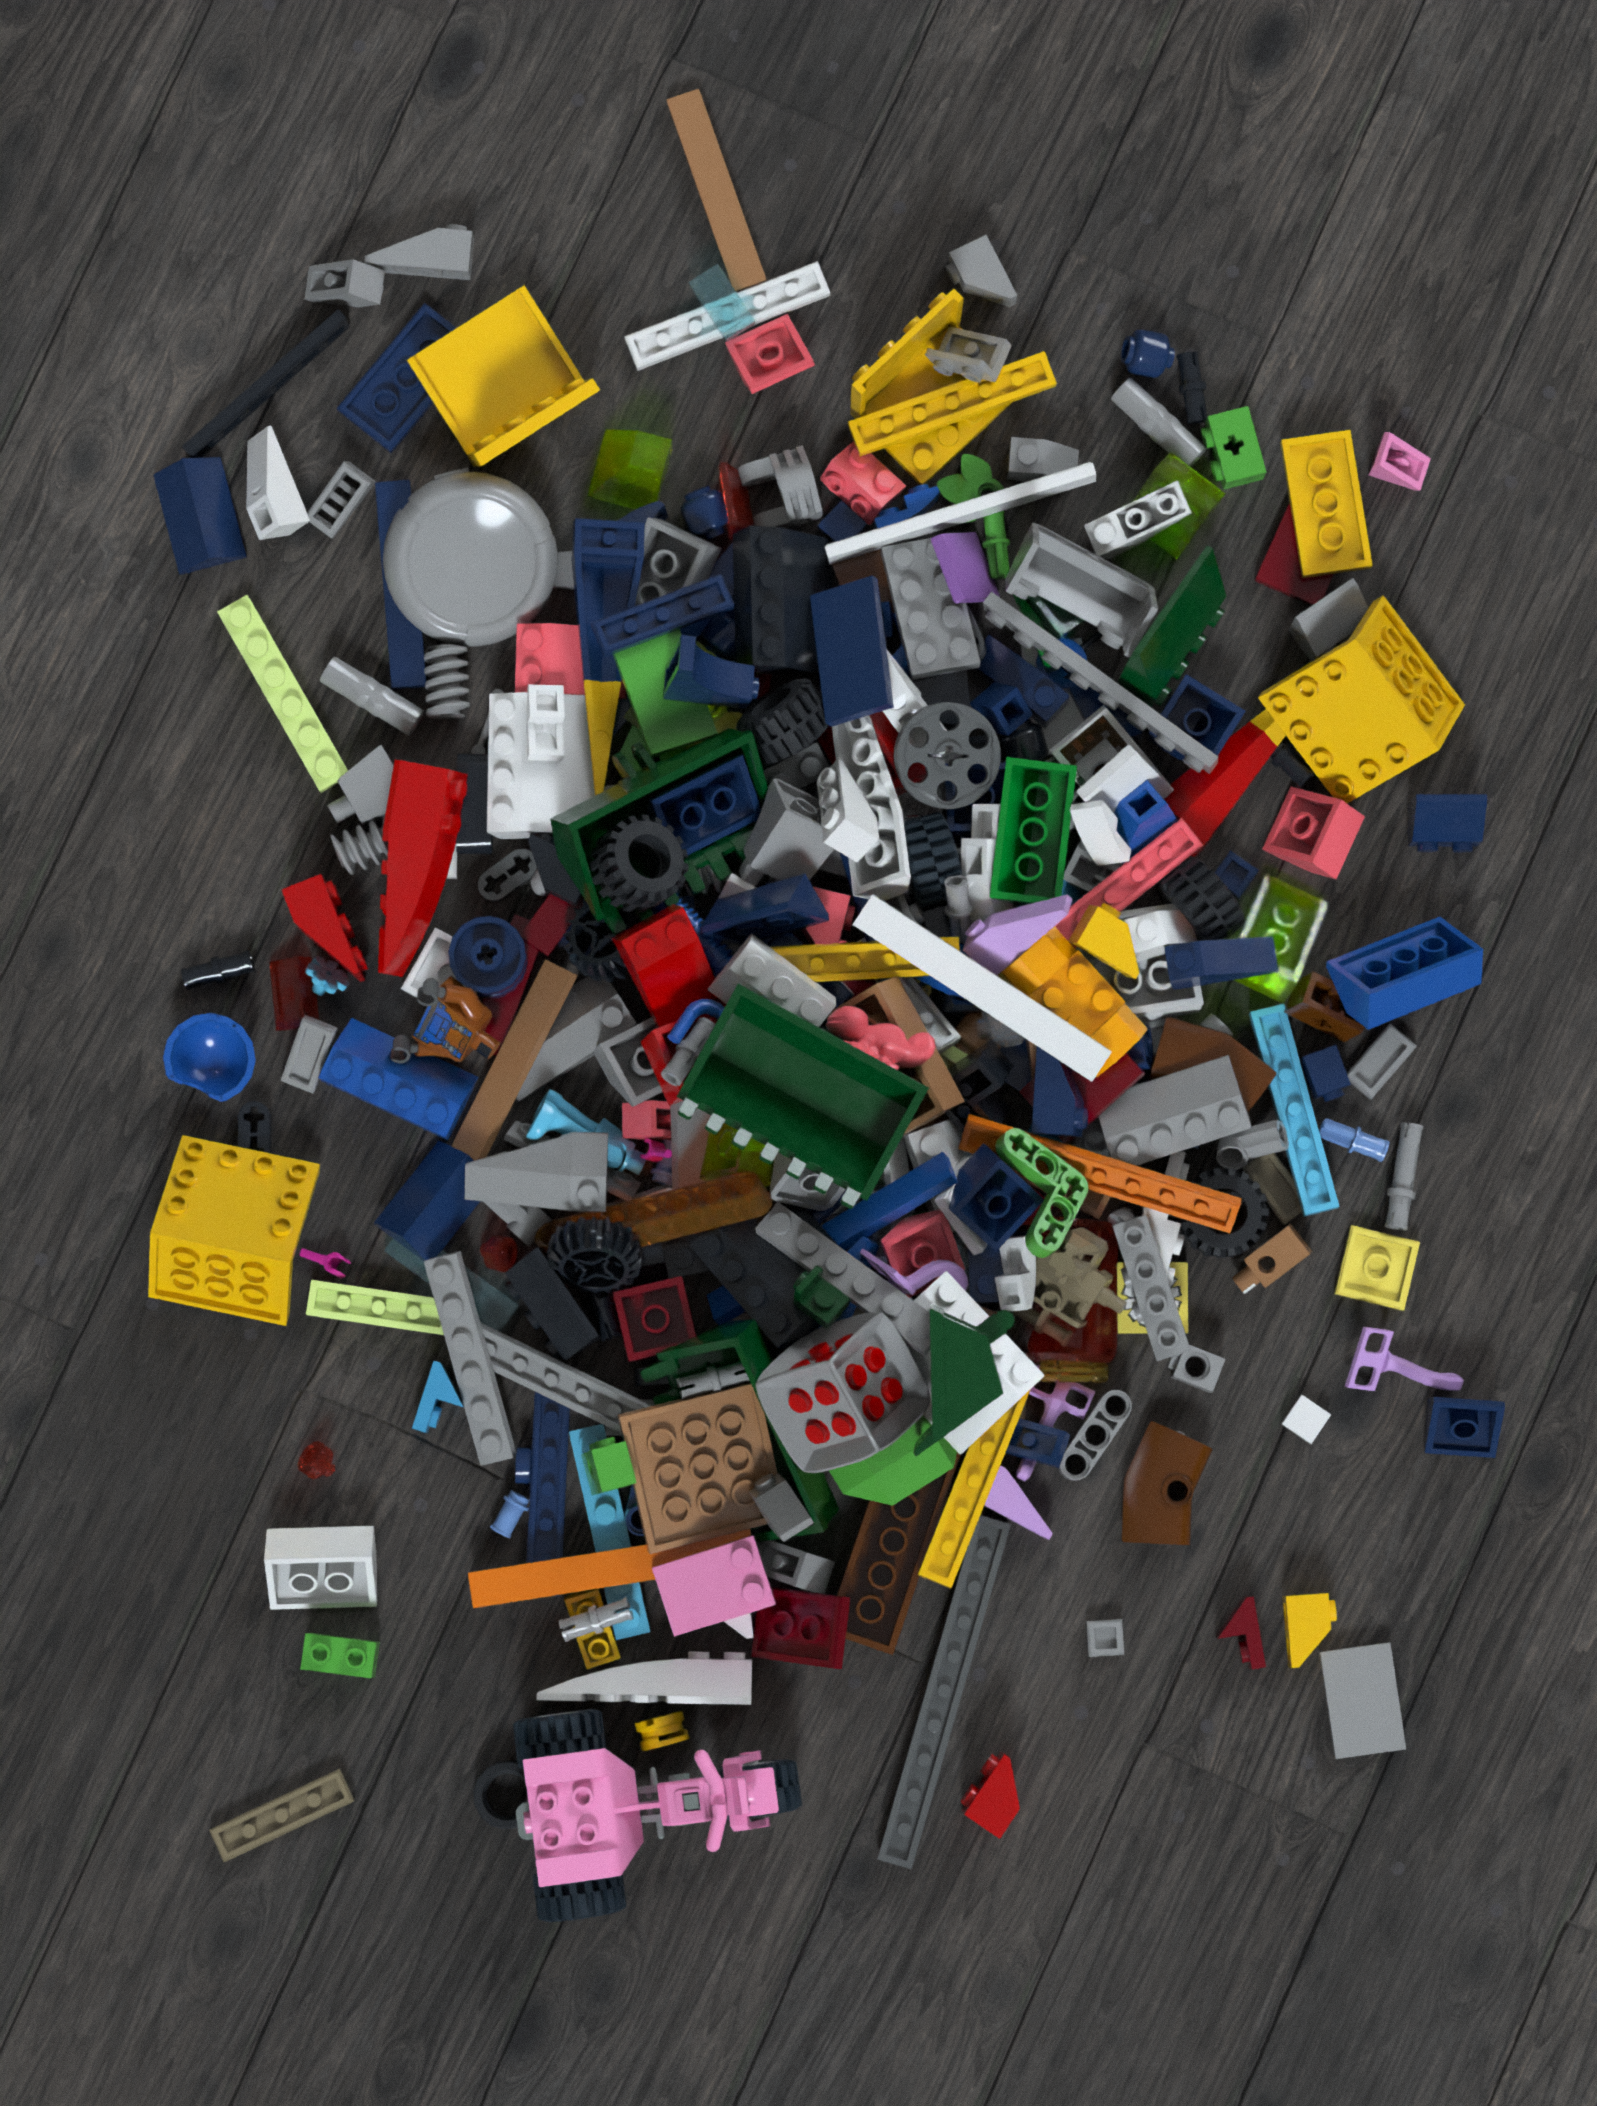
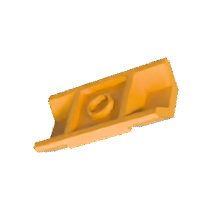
M1055 926L1001 972L1015 988L1112 1051L1096 1077L1116 1063L1148 1030L1125 1004L1123 998L1083 954L1068 942Z

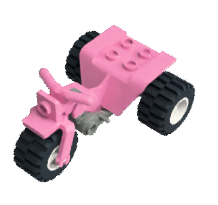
M587 1709L523 1718L513 1723L518 1767L524 1769L528 1802L522 1803L516 1810L518 1833L521 1838L525 1840L533 1839L537 1872L532 1875L537 1917L545 1922L603 1916L619 1912L627 1907L623 1872L644 1842L642 1823L656 1822L658 1838L663 1839L665 1837L664 1826H683L711 1821L706 1848L710 1852H716L721 1845L726 1820H730V1827L734 1832L771 1826L770 1817H766L767 1815L794 1811L802 1806L797 1762L790 1759L758 1762V1760L762 1759L761 1750L742 1752L738 1756L726 1758L723 1761L722 1768L716 1769L708 1753L700 1749L695 1752L694 1759L704 1777L690 1778L689 1773L669 1775V1782L658 1783L656 1769L651 1767L649 1769L651 1785L637 1787L635 1770L606 1749L601 1711ZM658 1792L659 1800L643 1802L642 1794H646V1799L652 1798L651 1793ZM653 1808H660V1813H654ZM645 1809H648L647 1815L644 1814Z

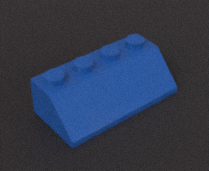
M1437 917L1327 961L1326 968L1346 1013L1369 1030L1480 985L1482 983L1483 948L1443 918Z
M351 1018L333 1045L318 1078L334 1088L449 1141L479 1077L435 1056H416L415 1053H411L410 1059L407 1062L395 1063L391 1060V1049L393 1048V1040L395 1038Z

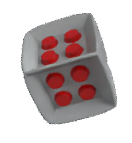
M882 1312L856 1315L833 1322L828 1329L824 1327L816 1329L789 1346L761 1373L756 1381L757 1394L770 1423L790 1457L806 1473H819L854 1464L884 1450L897 1441L925 1413L931 1401L925 1379L897 1328Z

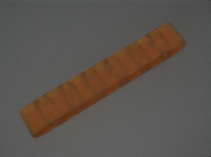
M743 1171L607 1206L606 1212L588 1211L549 1221L536 1231L534 1238L535 1243L547 1257L548 1242L551 1235L556 1233L557 1227H565L567 1221L576 1223L579 1217L585 1220H591L593 1216L597 1220H604L609 1217L612 1223L622 1221L623 1227H631L633 1234L639 1236L643 1247L760 1217L769 1211L773 1199H771V1194L755 1172Z

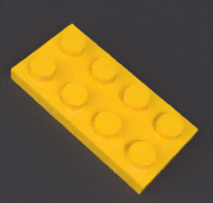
M1351 430L1281 440L1280 445L1302 578L1370 569L1373 565Z

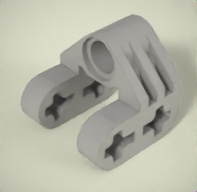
M803 445L793 450H784L779 454H771L769 457L746 463L738 468L741 483L744 487L776 479L784 503L782 507L754 516L752 518L754 526L790 529L813 522L822 517V507L815 478Z

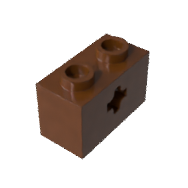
M1312 971L1294 982L1284 1013L1342 1042H1346L1363 1032L1364 1026L1346 1013L1332 980Z

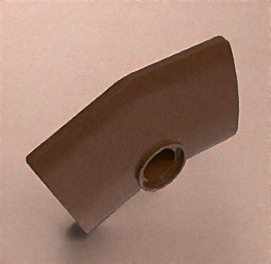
M1167 1017L1148 1081L1229 1055L1248 1112L1276 1076V1071L1225 1032L1173 1017Z
M1151 1421L1124 1478L1122 1542L1190 1545L1192 1497L1213 1451L1212 1448L1156 1422ZM1173 1481L1181 1482L1186 1490L1184 1498L1178 1502L1171 1500L1167 1495V1487Z

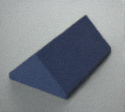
M221 457L182 458L153 475L179 575L247 558Z
M739 753L648 799L646 815H649L650 821L657 817L662 820V826L666 827L669 824L674 828L672 834L675 837L680 835L683 841L680 844L681 849H686L689 855L758 820L762 809L744 757Z
M801 874L717 899L701 926V934L736 945H742L751 933L758 939L765 940L829 921V914L806 874Z
M438 1141L375 1220L374 1224L422 1261L438 1257L481 1202L465 1200V1164L474 1160L468 1154Z

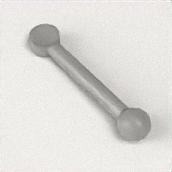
M495 689L491 694L504 692L501 689ZM489 712L479 742L472 748V754H486L484 746L489 734Z

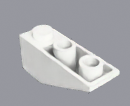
M267 426L247 441L246 509L259 540L291 535L310 521L272 426Z
M1175 481L1085 524L1084 527L1096 555L1101 558L1111 559L1142 544L1192 512L1179 481Z
M838 758L830 768L826 767L817 779L823 843L858 862L879 839L877 818L843 760Z

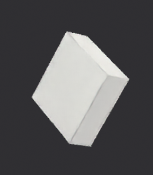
M1300 1395L1281 1424L1309 1444H1312L1331 1414L1305 1396Z

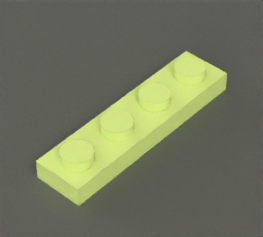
M311 1280L306 1315L444 1335L433 1297Z

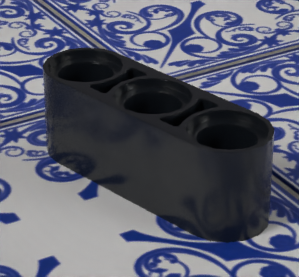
M458 753L457 771L468 775L466 781L467 793L463 799L460 816L461 828L456 839L457 854H492L493 835L487 833L488 754Z

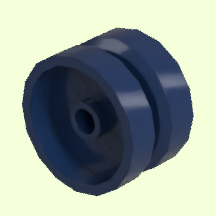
M486 916L470 920L463 924L454 934L448 950L450 968L457 981L464 987L472 988L478 997L484 999L503 997L514 991L525 977L528 966L525 943L517 929L503 919ZM487 953L494 954L492 957L493 963L486 965L485 961L482 960L483 956Z

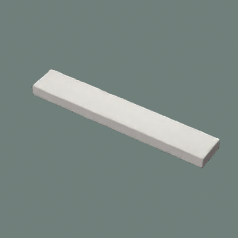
M817 261L624 337L637 371L829 297L830 291Z

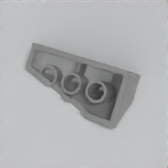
M587 976L572 986L516 1097L518 1102L594 1056V1052L599 1044L637 1025L610 982H606L603 979L601 982L595 981Z
M570 1132L555 1139L544 1142L539 1141L521 1149L510 1152L505 1151L465 1164V1200L568 1211L606 1212L608 1133Z

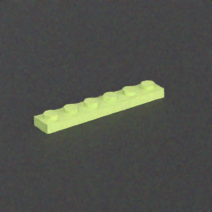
M246 595L217 611L320 793L338 784L337 780L348 770L249 596Z

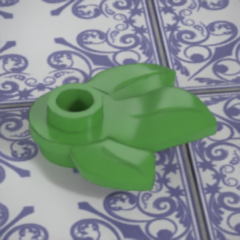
M971 454L962 455L961 474L950 475L937 482L938 490L943 498L953 504L980 497L984 491H991L993 493L1004 489L999 481L992 478L989 464Z

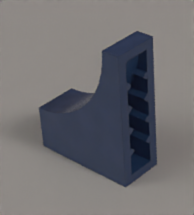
M681 635L665 666L663 699L747 709L751 700L757 699L759 678H754L755 666L731 662L710 655L697 646L695 643L696 636Z

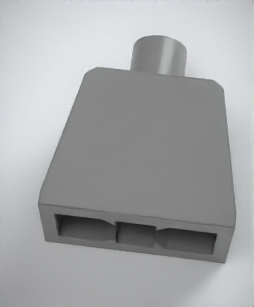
M382 745L375 748L337 780L345 795L327 805L337 823L356 813L362 825L366 827L369 826V821L373 820L375 823L382 821V816H385L393 764Z

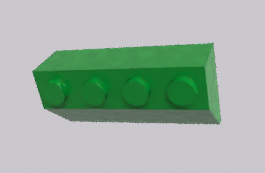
M1006 757L989 898L1024 906L1062 896L1071 821L1070 807L1073 804L1077 771L1076 765Z

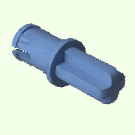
M1326 1118L1319 1127L1322 1139L1347 1148L1348 1153L1355 1151L1382 1162L1389 1148L1390 1142L1388 1140L1364 1133L1359 1126L1354 1129Z

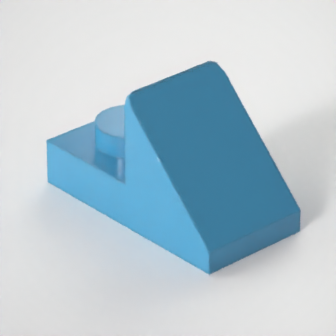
M433 1361L412 1429L428 1433L430 1427L436 1428L442 1412V1408L437 1407L439 1400L464 1408L444 1365L440 1362Z

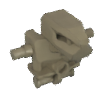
M1084 1227L1069 1230L1058 1250L1045 1258L1036 1257V1285L1033 1301L1042 1306V1313L1032 1308L1014 1311L1013 1315L1019 1316L1035 1326L1034 1330L1039 1334L1044 1332L1065 1347L1071 1339L1073 1332L1071 1330L1067 1331L1052 1320L1055 1315L1070 1325L1081 1328L1086 1325L1087 1320L1085 1317L1094 1303L1098 1302L1104 1307L1108 1306L1121 1314L1127 1302L1116 1296L1115 1292L1108 1288L1113 1280L1112 1274L1105 1269L1101 1271L1097 1269L1108 1251L1107 1242Z

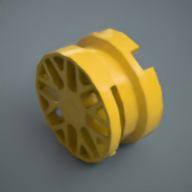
M683 1711L635 1723L636 1731L641 1733L642 1741L640 1742L641 1750L647 1751L690 1739L688 1730L683 1729ZM669 1736V1738L659 1740V1737Z

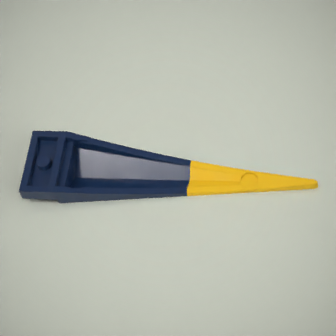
M575 518L573 521L571 561L596 796L604 792L622 678L613 654L603 657L590 625L591 622L635 606L644 559L645 523Z

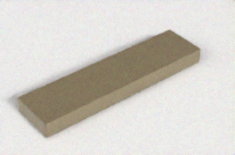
M338 1769L222 1823L209 1831L223 1862H226L355 1800L341 1769Z

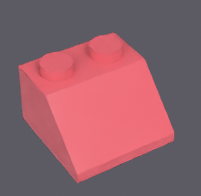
M1290 787L1262 850L1311 873L1337 879L1365 816L1341 799Z

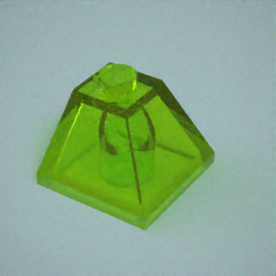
M606 429L587 496L632 509H638L658 501L673 450L672 439L639 430Z

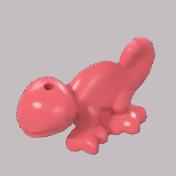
M843 1006L836 1009L828 1017L826 1023L827 1030L830 1033L896 1070L922 1065L934 1054L936 1047L934 1038L926 1032L916 1033L907 1040L902 1029L894 1024L880 1023L869 1025L867 1014L862 1009L854 1006Z

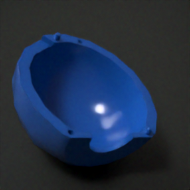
M216 1013L194 1015L177 1025L167 1039L163 1055L166 1075L170 1080L181 1085L185 1084L194 1087L220 1102L227 1101L243 1090L252 1077L256 1061L253 1042L242 1025L227 1016Z

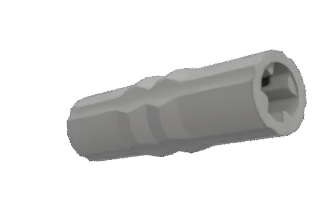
M1132 378L1126 380L1111 397V400L1135 421L1142 431L1147 433L1155 443L1165 449L1186 470L1193 466L1207 448L1175 416L1170 414L1162 404L1151 397Z
M337 657L331 659L320 678L321 683L408 736L414 732L425 711Z

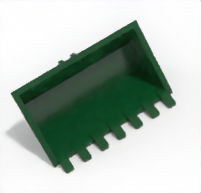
M737 984L677 1095L678 1098L684 1101L678 1111V1115L690 1120L696 1109H700L711 1115L705 1126V1129L710 1133L717 1135L724 1123L738 1130L732 1141L734 1146L743 1150L749 1140L753 1138L765 1145L759 1156L760 1160L767 1164H772L777 1153L786 1156L792 1160L786 1171L787 1175L794 1179H799L806 1167L819 1175L813 1186L816 1191L826 1194L833 1182L846 1189L840 1203L849 1209H853L859 1197L866 1201L869 1199L929 1087L844 1042L845 1040L835 1037L828 1030L813 1025L748 988Z
M931 1304L929 1309L932 1426L915 1443L913 1452L915 1456H918L1004 1394L991 1343L1007 1333L1008 1329L1011 1330L1013 1323H1015V1317H1013V1313H1010V1310L1001 1309V1311H997V1314H992L975 1326Z
M755 1319L732 1320L676 1346L657 1352L656 1355L659 1362L642 1369L640 1374L646 1383L664 1376L667 1377L671 1389L653 1397L654 1405L681 1399L680 1391L693 1388V1385L678 1388L676 1378L706 1372V1368L714 1366L716 1369L741 1361L745 1370L735 1372L734 1374H747L759 1400L756 1381L761 1373L773 1362V1359ZM764 1411L777 1473L787 1481L814 1522L792 1537L824 1532L828 1528V1522L839 1510L823 1472L806 1473L796 1465L780 1441ZM768 1524L750 1528L751 1535L755 1536L756 1542L780 1539Z

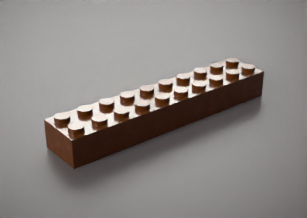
M981 1307L989 1317L994 1313L997 1314L995 1311ZM958 1452L954 1468L892 1506L869 1500L837 1596L850 1597L846 1631L847 1640L893 1655L919 1579L918 1572L934 1535L960 1458Z

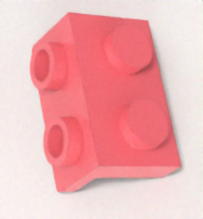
M854 441L830 461L820 477L821 482L868 525H871L874 522V518L878 517L879 512L896 499L906 487L873 454L869 453L860 457Z

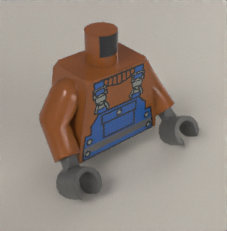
M450 976L440 987L436 979H426L423 982V987H420L417 992L418 1003L426 1006L412 1035L415 1041L411 1042L404 1035L395 1037L393 1048L391 1049V1060L395 1063H405L410 1059L411 1053H415L416 1056H439L450 1058L456 1062H462L473 1050L489 1059L500 1045L498 1040L485 1032L492 1018V1013L481 1003L472 988L464 987L454 977Z

